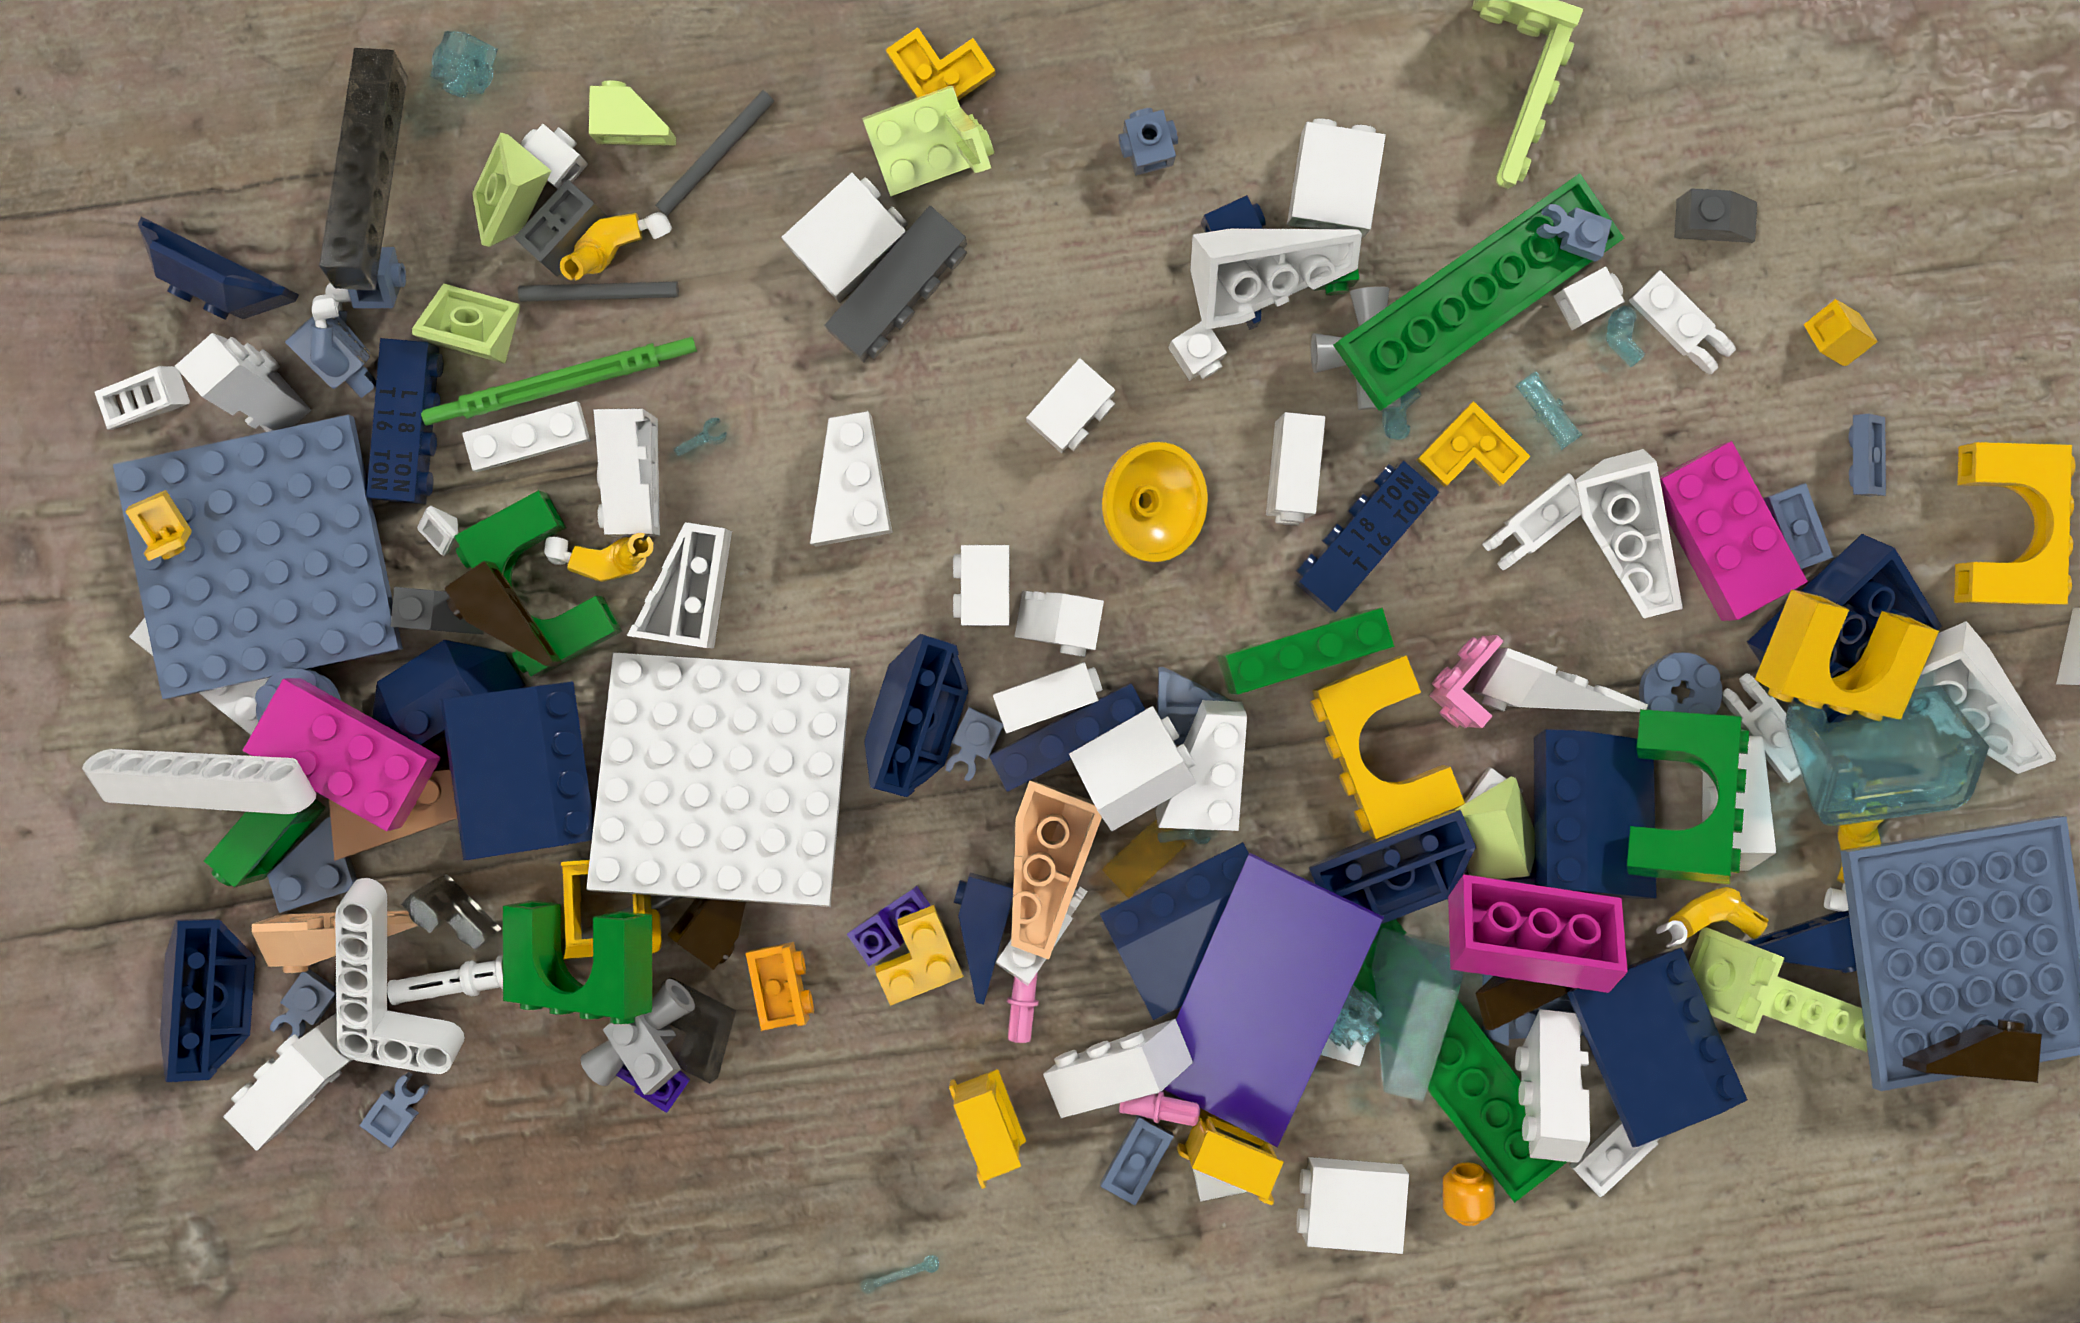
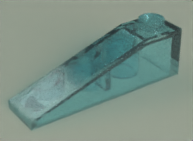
M1381 927L1372 970L1377 1003L1375 1004L1379 1024L1383 1091L1424 1101L1459 994L1464 971L1450 969L1449 943Z

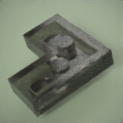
M447 873L411 893L401 904L409 912L411 920L418 926L425 928L429 933L447 922L455 930L456 936L474 950L490 941L501 930L489 915Z
M670 977L668 979L677 981L689 992L695 1004L693 1011L670 1023L673 1027L686 1033L678 1064L684 1071L710 1084L719 1077L736 1010Z

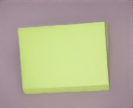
M501 132L472 193L481 244L488 247L517 234L526 225L551 174V170L508 134Z
M443 283L413 326L412 335L433 345L505 364L520 304Z
M1511 776L1456 809H1461L1476 846L1466 867L1471 876L1498 880L1530 876L1535 859V830L1517 780Z

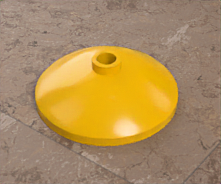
M1166 442L1142 443L1125 452L1109 472L1102 497L1103 518L1112 540L1127 555L1148 562L1170 560L1183 553L1200 533L1205 521L1208 505L1207 486L1199 465L1185 450ZM1141 494H1142V496H1143V504L1140 506V505H1139V498H1140V496H1141Z

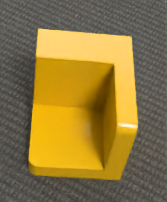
M1837 299L1833 300L1803 324L1820 353L1842 366L1849 365L1878 342L1861 314Z

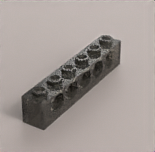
M354 48L319 263V267L335 289L373 291L376 289L408 78L395 50Z

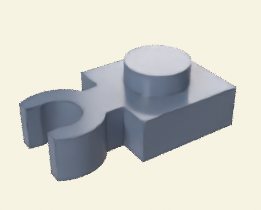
M1549 204L1542 209L1541 214L1550 217L1554 222V227L1544 223L1537 228L1536 233L1546 239H1551L1555 236L1561 237L1560 249L1594 262L1603 257L1612 220L1577 207L1570 211L1568 216L1565 210L1556 204Z
M969 707L952 741L953 744L962 748L959 753L954 754L948 760L946 771L951 772L956 762L963 761L968 765V773L964 780L970 781L976 772V763L974 761L976 755L986 760L988 759L1003 728V723Z
M309 968L308 971L301 972L280 1002L289 1009L288 1012L276 1017L270 1025V1030L275 1032L286 1022L292 1026V1034L288 1039L294 1034L300 1039L305 1032V1021L311 1025L318 1023L336 998V987Z
M410 1072L397 1080L394 1087L395 1095L388 1090L381 1094L359 1125L391 1149L397 1145L419 1114L410 1105L420 1101L429 1091V1086L424 1084L417 1093H411L407 1089V1082L413 1075Z

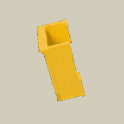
M590 860L561 862L563 867L566 936L564 959L593 957V938L582 939L580 875H588ZM632 894L633 913L652 915V953H656L662 947L660 913L655 909H651V895Z
M998 1069L957 1084L955 1079L950 1080L949 1089L954 1100L953 1106L976 1162L979 1184L984 1189L986 1188L987 1180L1021 1167L1019 1149L1026 1142V1139Z
M1200 1108L1198 1123L1192 1126L1185 1145L1181 1143L1177 1145L1178 1154L1190 1160L1192 1169L1257 1195L1260 1201L1273 1205L1274 1199L1271 1191L1284 1161L1277 1159L1272 1145ZM1215 1127L1226 1132H1229L1233 1135H1236L1238 1137H1241L1250 1142H1253L1257 1145H1260L1261 1147L1260 1149H1258L1244 1142L1236 1140L1232 1137L1224 1135L1220 1132H1217Z

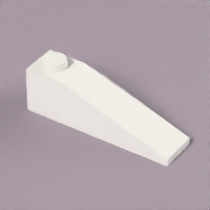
M1225 229L1194 234L1192 238L1190 271L1204 328L1207 330L1247 322L1255 318L1254 312L1273 303L1278 307L1289 302L1288 296L1307 287L1312 289L1319 288L1357 270L1362 233L1359 230Z
M1644 449L1602 460L1575 480L1584 522L1643 618L1683 609L1657 461Z
M1966 621L1938 633L1908 703L1923 715L1929 712L1945 722L1944 728L1955 735L1961 732L1978 743L1979 750L2017 774L2055 761L2056 755L2003 669L1989 647Z
M1498 648L1486 661L1473 692L1484 696L1482 704L1501 711H1505L1507 705L1526 708L1640 712V709L1646 710L1648 704L1599 685L1592 687L1588 685L1589 681L1578 675L1562 671L1555 673L1556 666L1509 648Z

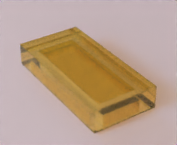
M1156 817L1101 869L1129 899L1179 853L1186 844L1171 828H1158Z

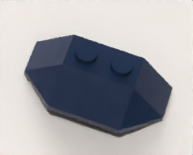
M141 217L138 222L156 278L170 284L167 292L188 302H191L193 296L206 302L203 307L204 310L226 320L229 313L241 319H246L296 302L299 294L148 219Z
M919 634L888 665L864 739L871 788L908 797L915 791L916 787L926 782L945 765L969 691L963 667L958 658L957 645Z
M444 639L377 681L372 718L427 748L445 736L440 699L523 688L526 684L506 652Z
M1461 809L1436 815L1381 838H1370L1349 846L1310 866L1309 869L1316 885L1383 916L1384 919L1381 923L1383 924L1448 899V896L1463 876L1476 846Z
M180 919L175 921L165 953L160 1039L166 1082L210 1080L217 1072V1069L250 1036L255 956L219 919Z

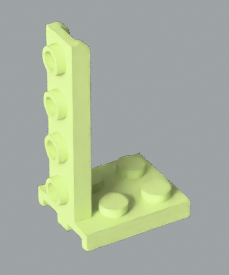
M1474 0L1472 9L1479 11V16L1486 21L1501 24L1505 20L1518 25L1517 30L1523 34L1534 37L1540 36V33L1548 35L1496 175V183L1507 189L1516 185L1517 180L1523 182L1527 175L1531 159L1527 158L1526 155L1531 142L1537 143L1541 137L1546 121L1540 119L1545 104L1551 105L1557 94L1560 82L1554 79L1559 66H1566L1574 47V43L1570 42L1569 39L1573 28L1579 23L1583 9L1559 0Z
M952 85L862 118L890 196L970 167L974 173L991 168L988 156L993 155L994 150L987 130H984L982 125L978 123V120L974 119L973 114L967 115L963 111Z
M1707 927L1701 929L1689 960V965L1712 1016L1755 1034L1762 1015L1867 1052L1861 1007L1778 977L1784 960L1782 956Z

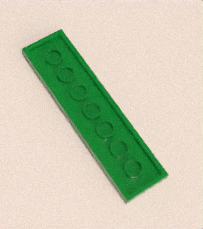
M1580 173L1333 344L1379 412L1592 262V260L1560 249L1561 237L1555 236L1554 238L1546 239L1536 233L1537 228L1544 223L1554 227L1553 220L1541 214L1542 209L1549 204L1559 205L1565 210L1567 216L1570 211L1577 207L1612 220ZM1613 220L1604 253L1625 239Z
M1397 919L1381 924L1351 988V992L1515 1203L1567 1162L1530 1158L1529 1141H1524L1522 1136V1125L1526 1112L1525 1105H1520L1519 1103L1520 1079Z

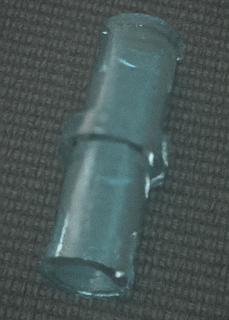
M1536 371L1515 386L1536 413L1534 419L1537 423L1542 421L1560 445L1561 450L1582 436V433L1578 431L1562 409L1564 405L1562 400L1554 398Z

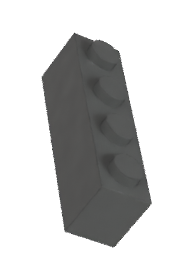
M929 206L824 326L830 334L863 363L869 356L875 359L888 345L889 341L886 337L895 326L900 330L913 317L915 311L912 307L921 297L927 300L941 284L938 278L946 268L955 269L967 254V251L964 249L967 246L966 236L932 206Z

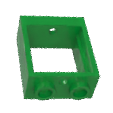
M315 799L310 806L294 814L245 812L205 858L204 862L213 869L211 873L214 878L226 886H233L235 888L263 880L327 807Z

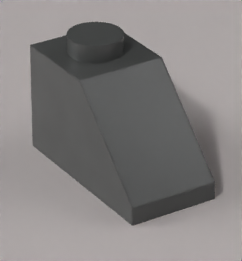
M1691 188L1676 199L1674 238L1753 243L1755 242L1757 202L1733 191Z
M394 587L391 627L484 635V631L469 624L464 618L459 620L453 614L446 602L450 598L446 591Z

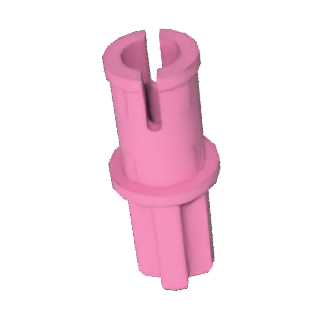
M1037 973L1028 986L1016 977L1013 979L1012 997H1008L1007 1003L1011 1004L1008 1028L1009 1041L1027 1043L1031 1040L1034 1006H1038L1039 1002L1035 999Z
M1159 1092L1158 1095L1152 1094L1121 1102L1119 1112L1154 1119V1123L1158 1124L1160 1120L1195 1126L1199 1120L1200 1107L1194 1102L1164 1097V1092Z

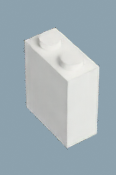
M1314 119L1313 123L1306 122L1301 133L1287 225L1309 229L1359 230L1362 233V237H1365L1371 229L1386 134L1376 133L1375 128L1367 125H1354L1352 129L1337 127V123L1329 119Z
M853 173L848 175L782 236L786 246L839 303L864 281L906 233L904 227L908 225L894 207H890L888 210L883 207L877 200L881 196L880 192L866 177L860 181Z
M1285 412L1275 422L1266 515L1276 516L1275 523L1299 525V523H1304L1306 518L1316 514L1325 416Z
M1085 662L995 693L993 698L1006 733L1097 702L1096 692L1103 689L1095 667L1087 669Z
M1153 706L1069 754L1097 811L1111 831L1196 784L1189 768L1196 764L1184 744L1176 747L1174 740L1180 736L1169 717L1167 716L1161 720Z
M1308 1157L1307 1169H1301L1300 1193L1305 1194L1304 1209L1299 1208L1297 1212V1232L1302 1233L1307 1247L1403 1254L1409 1173L1402 1164Z

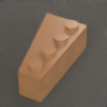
M450 768L434 770L403 827L391 831L381 829L329 799L334 861L456 820L457 813Z

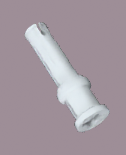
M499 955L496 960L477 964L473 960L467 961L461 965L460 969L400 980H390L387 986L389 1001L392 1005H398L404 1002L461 992L472 997L479 995L480 991L494 988H501L503 990V955ZM443 983L442 985L417 989L418 987Z

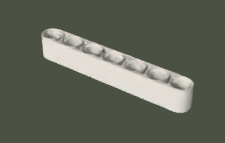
M107 749L91 756L82 767L103 801L108 803L294 814L310 806L316 799V792L298 761L293 758Z

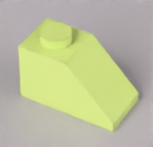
M613 80L603 81L602 86H590L589 135L597 144L676 145V137L670 128L631 87H626L625 83Z

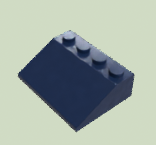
M1861 534L1801 590V592L1824 597L1849 609L1831 653L1829 666L1831 678L1844 674L1859 661L1868 645L1881 611L1912 618L1936 630L1942 627L1896 549L1864 534ZM1783 608L1747 641V644L1760 663L1763 660ZM1793 698L1815 724L1827 734L1847 716V714L1829 708V704H1824L1822 709H1818L1798 701V698Z
M574 681L440 699L463 860L551 848L592 840L594 820Z
M1545 729L1534 737L1535 885L1617 898L1657 899L1656 877L1628 875L1627 870L1630 826L1655 828L1654 759L1638 758L1637 738L1590 731Z
M1243 842L1100 913L1153 1020L1183 1005L1249 855Z
M1682 947L1648 957L1627 966L1628 972L1609 993L1579 988L1568 992L1570 1001L1632 1148L1639 1147L1719 1115L1748 1100Z

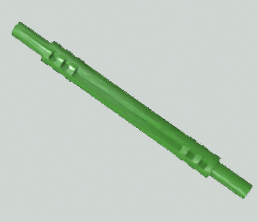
M693 336L655 347L651 343L643 347H636L629 351L618 352V354L497 387L493 386L468 395L464 394L459 396L458 401L423 410L421 416L425 426L461 416L469 419L476 415L498 411L505 407L618 376L629 375L633 372L644 371L651 367H658L661 361L697 352Z

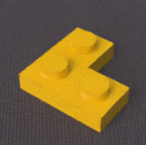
M916 28L885 49L886 55L916 98L952 85L957 99L960 100L996 75L995 69L974 38L941 60L919 28Z
M1473 401L1429 445L1416 461L1443 487L1447 486L1472 460L1501 486L1529 459L1530 455Z
M934 905L897 919L899 930L910 953L875 966L876 976L890 1006L964 977L961 965Z

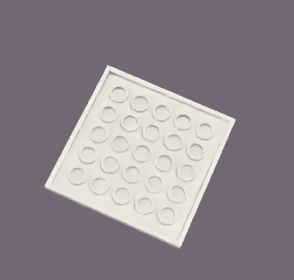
M613 653L586 889L597 892L831 907L851 677L850 668Z

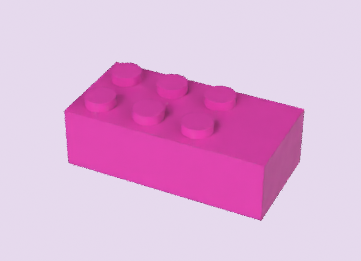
M1732 441L1717 445L1659 476L1667 521L1721 621L1739 620L1789 593L1791 589L1794 590L1808 582Z
M301 678L282 679L242 750L251 756L296 759L315 792L385 831L403 827L441 759L439 755Z
M1463 874L1448 896L1451 970L1607 993L1628 972L1622 898Z

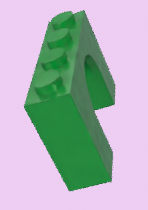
M538 490L454 535L459 544L455 550L460 561L467 569L470 567L474 568L483 561L494 562L512 587V573L519 557L527 549L540 543L547 537H551L566 529V526L549 494ZM594 596L554 618L539 619L531 615L562 662L557 666H544L518 650L512 652L518 668L523 673L528 672L530 677L541 676L623 631L605 598Z
M1382 607L1364 610L1331 620L1328 624L1293 635L1217 655L1228 693L1239 695L1395 646Z
M1640 709L1637 741L1638 758L1679 761L1700 768L1713 781L1718 793V801L1712 814L1704 822L1690 829L1667 830L1630 826L1627 860L1628 875L1730 884L1731 873L1740 872L1741 849L1733 848V834L1742 833L1744 809L1735 808L1736 793L1745 794L1747 769H1738L1739 754H1748L1749 730H1741V716Z
M531 900L504 905L503 1001L520 1003V1009L538 1010L546 1007L549 1008L550 1014L555 1015L578 1012L581 1019L610 1017V1023L613 1024L634 1023L636 1016L652 1012V915L619 911L593 917V965L591 974L585 985H583L570 974L563 960L561 951V904Z

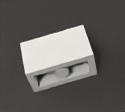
M1079 358L1026 417L1027 423L1060 453H1063L1067 447L1074 451L1089 434L1084 429L1094 417L1100 422L1115 405L1111 400L1115 389Z
M961 545V554H954L953 576L954 578H961V594H954L953 596L954 618H961V626H1009V545Z

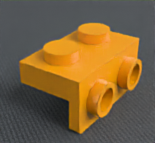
M794 942L747 951L745 954L761 1031L797 1024L798 1027L806 1025L810 1019L809 1014L814 1013V1004L810 989L804 990L801 975L806 974V965L802 950L796 951Z

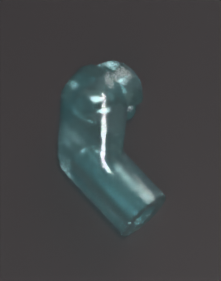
M1622 306L1618 310L1613 311L1608 319L1606 341L1630 367H1633L1646 353L1632 340L1634 322L1637 319L1636 312L1631 307Z
M1416 386L1400 397V407L1382 410V429L1388 438L1403 440L1409 435L1410 426L1407 425L1406 409L1422 396Z

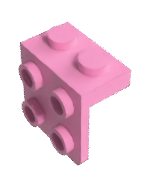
M1498 635L1482 636L1478 640L1472 637L1458 652L1461 659L1451 670L1449 667H1446L1432 682L1435 689L1429 696L1442 707V710L1439 712L1441 716L1457 728L1459 725L1464 728H1483L1492 718V715L1467 694L1463 688L1503 643V640Z

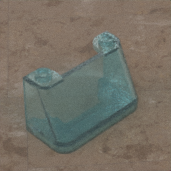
M1940 685L1914 689L1901 720L1883 716L1882 721L1865 718L1826 724L1827 714L1823 708H1814L1804 703L1789 705L1785 718V727L1812 808L1822 823L1828 826L1959 808L1971 799L1990 747Z

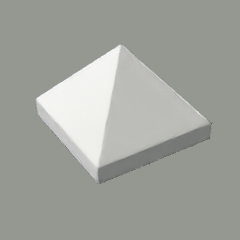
M433 506L426 508L417 527L418 531L443 556L449 553L456 540L454 535L458 534L457 518Z

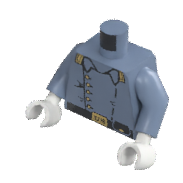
M344 280L335 281L327 285L325 295H319L313 299V316L301 325L285 343L331 388L335 389L345 381L362 398L376 387V379L363 366L370 358L371 353L347 326V311L342 309V303L350 302L351 299Z

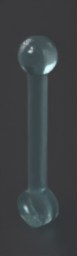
M928 1255L923 1263L874 1280L865 1278L861 1282L860 1288L862 1292L871 1294L876 1287L926 1270L933 1273L939 1268V1259L935 1255Z

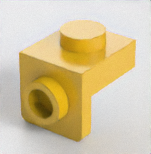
M166 490L128 506L125 512L147 544L143 554L148 561L159 556L166 560L185 550V544L192 530Z

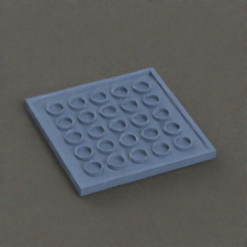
M345 415L113 464L162 699H172L266 679L286 669H313L403 650L399 628L391 627L393 599L372 500L367 498L368 481L353 416ZM166 490L191 528L192 533L185 544V550L178 555L166 560L159 556L148 561L143 554L147 544L125 511L128 506Z
M2067 816L2038 818L1840 851L1871 1079L1874 1089L1886 1091L1963 1077L1924 1073L1902 1066L1903 1058L1977 1025L1998 1026V1019L2024 1022V1030L2042 1034L2040 1062L2080 1055V910Z

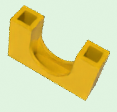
M1975 442L1958 446L1957 485L2004 487L2018 493L2028 503L2032 511L2034 534L2026 551L2009 563L1967 562L1955 564L1954 603L2068 604V596L2072 590V579L2069 575V556L2073 551V539L2070 535V517L2074 511V499L2071 495V477L2075 472L2076 466L2075 459L2072 456V445Z
M1791 589L1754 680L1769 688L1768 695L1785 702H1792L1795 697L1798 698V701L1818 709H1822L1824 704H1829V708L1847 715H1852L1853 711L1857 710L1860 715L1876 721H1882L1883 716L1901 720L1939 631L1912 618L1881 611L1868 645L1859 661L1844 674L1831 678L1829 668L1831 653L1849 609L1824 597Z
M1407 655L1394 657L1312 690L1315 699L1310 701L1313 713L1319 723L1324 721L1330 736L1325 737V743L1333 760L1339 758L1344 773L1339 774L1340 781L1347 796L1354 795L1359 809L1354 811V816L1362 833L1368 831L1371 837L1378 839L1465 804L1453 771L1449 766L1441 765L1402 781L1386 782L1370 773L1362 761L1359 751V738L1362 728L1369 717L1386 706L1421 693Z

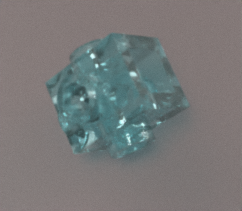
M445 31L441 43L435 48L432 55L433 68L430 77L444 83L442 87L444 91L461 98H466L467 94H483L492 81V66L498 49L465 32Z
M1353 985L1329 1039L1338 1046L1343 1044L1348 1050L1358 1042L1363 1047L1367 1045L1380 1031L1376 1024L1383 1015L1378 1010L1380 1006L1375 998L1365 990L1360 992Z

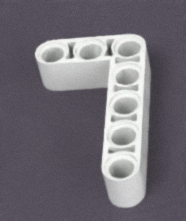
M370 878L358 879L352 884L336 908L335 913L338 1049L344 1056L356 1061L431 1074L445 1073L451 1068L464 1042V1032L455 1023L387 1011V893L384 887L376 880Z

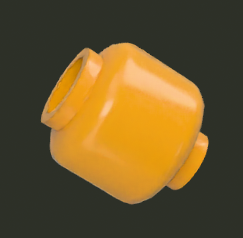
M1468 1162L1459 1163L1444 1175L1443 1209L1446 1214L1465 1226L1478 1225L1493 1214L1495 1210L1494 1179L1482 1166Z

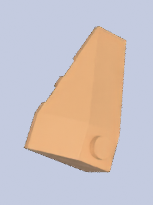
M1029 781L1015 822L1011 946L1049 960L1102 819L1092 800L1065 790Z
M439 909L387 911V937L439 918ZM336 912L279 914L253 923L252 934L268 967L283 966L284 973L308 971L309 965L336 956Z

